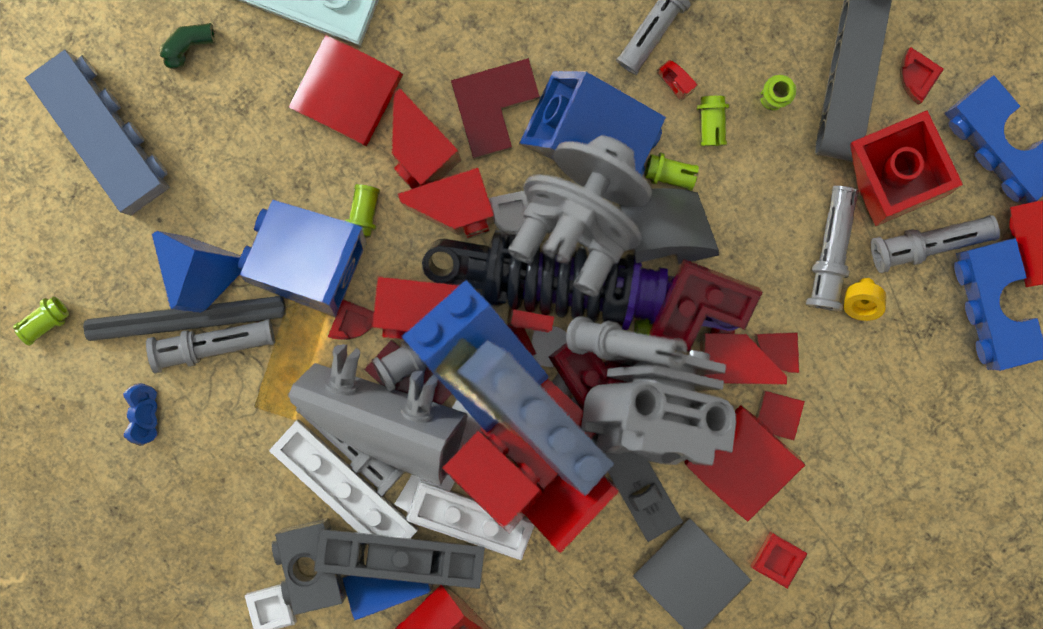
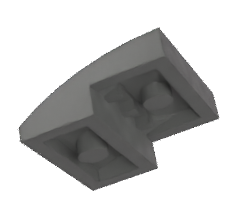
M653 188L652 196L645 206L631 207L618 204L619 209L636 224L641 232L642 238L639 245L632 249L636 263L675 255L678 265H680L683 259L693 262L719 256V249L698 192L674 188Z
M691 519L633 575L641 586L684 629H705L752 581Z

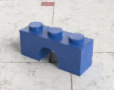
M993 75L980 82L944 114L950 119L948 124L953 133L962 140L967 139L977 151L975 157L978 162L988 171L993 170L1003 182L1001 187L1010 199L1021 204L1036 202L1043 196V140L1033 143L1024 151L1018 150L1008 143L1004 134L1006 120L1021 106Z
M1016 238L956 253L958 262H955L954 265L955 274L960 285L965 286L968 301L965 302V311L969 322L975 325L979 340L976 341V352L980 362L986 364L987 370L1002 371L1043 360V336L1038 318H1023L1013 321L1005 316L1000 307V295L1003 289L1011 282L1027 278Z

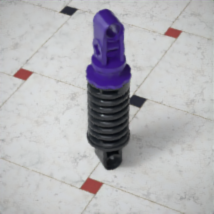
M495 230L489 246L445 238L438 239L429 246L422 260V269L428 279L436 283L459 286L467 280L473 288L482 290V297L491 306L499 307L503 303L506 304L507 301L510 309L517 310L521 307L524 300L525 310L532 313L537 310L540 302V312L543 315L551 314L555 305L556 315L564 318L568 315L569 308L571 307V317L573 319L584 316L585 309H587V318H590L594 323L599 320L600 312H602L603 322L617 323L623 330L629 329L634 318L648 319L649 324H654L675 276L668 275V268L658 267L656 271L643 268L642 262L636 263L633 254H627L624 258H620L618 263L613 264L597 296H590L581 292L573 285L590 254L588 253L587 255L585 247L576 246L570 255L569 262L563 263L557 260L561 246L558 247L553 258L545 254L543 247L547 244V240L544 241L541 249L539 246L532 263L528 264L514 258L508 252V248L512 245L516 235L505 234L501 230ZM436 252L449 254L453 259V266L449 269L438 268L432 261V255ZM706 316L702 326L728 331L739 328Z

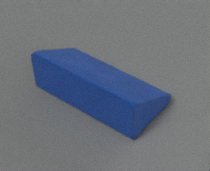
M352 575L343 577L354 620L430 593L433 585L428 583Z

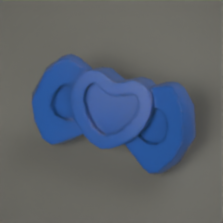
M137 383L123 393L125 400L130 406L127 411V419L130 423L123 436L130 443L143 446L152 442L157 436L155 429L157 425L155 415L157 410V403L155 402L157 392L149 385Z

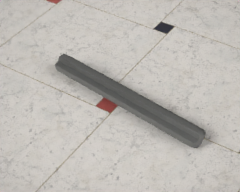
M275 296L211 304L201 313L167 309L86 319L83 329L86 340L96 341L278 319L286 316V304L283 297Z

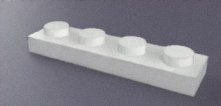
M296 420L269 450L358 533L411 538L418 531V528L413 523L406 521V517L387 499L378 495L376 489L358 473L356 474L352 471V467L300 420Z

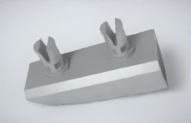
M341 344L333 349L332 368L314 363L292 385L288 395L291 403L322 429L379 461L432 483L442 485L443 480L447 476L443 467L459 450L468 416L467 413L432 402L438 380L434 374L424 385V371H414L410 375L408 394L395 389L389 392L383 385L356 377L360 350L356 348L347 357V344Z

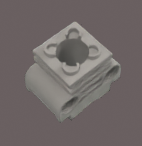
M675 350L671 352L672 354L686 356L684 364L677 369L623 356L610 359L609 361L630 365V367L609 368L607 377L629 383L604 384L593 387L588 392L585 400L581 430L598 434L597 447L602 452L611 454L631 452L638 454L649 462L664 465H677L684 460H689L697 465H713L715 450L732 452L736 414L733 406L727 400L694 391L723 390L724 381L700 375L725 373L726 365L709 361L710 354L699 351H690L689 355L677 353Z

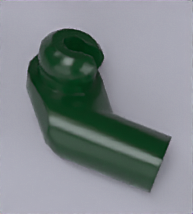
M212 23L176 28L160 45V57L163 58L164 65L169 69L180 68L186 60L184 53L190 46L215 43V32Z

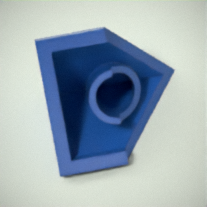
M156 231L152 234L170 309L199 313L205 311L242 271V269L238 268L241 255L184 235Z

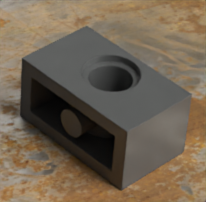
M329 518L283 528L275 534L276 541H272L274 561L276 565H282L285 580L281 581L282 597L285 605L292 606L293 615L340 605L347 597L342 574L317 572L314 576H306L298 568L299 558L309 557L315 561L319 528L332 530Z

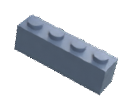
M63 50L25 77V80L119 212L131 216L170 188L163 178L168 173L155 155L148 157L140 144L144 142V139L137 128L130 121L125 124L117 114L121 106L115 97L106 88L101 91L93 78L97 76V73L83 55L78 58L70 52Z
M487 340L457 371L565 482L583 495H586L614 465L519 363L502 348Z

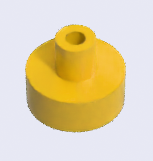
M862 278L858 283L852 284L846 289L844 310L847 315L857 320L871 321L878 319L886 310V292L882 287L875 284L874 280Z

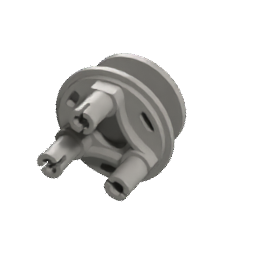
M602 135L587 145L577 142L560 143L553 154L558 167L580 186L545 175H534L526 180L523 189L529 204L523 214L525 221L512 245L508 248V252L514 258L531 264L546 233L552 232L547 244L543 247V251L553 258L558 247L561 246L557 260L568 263L577 242L588 248L590 254L573 285L581 292L590 296H597L613 264L619 262L624 251L635 249L642 238L636 224L626 214L605 199L625 206L642 207L648 204L652 196L650 185L635 169L634 151L619 140Z

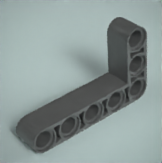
M843 0L816 140V155L853 162L850 143L866 136L892 0Z

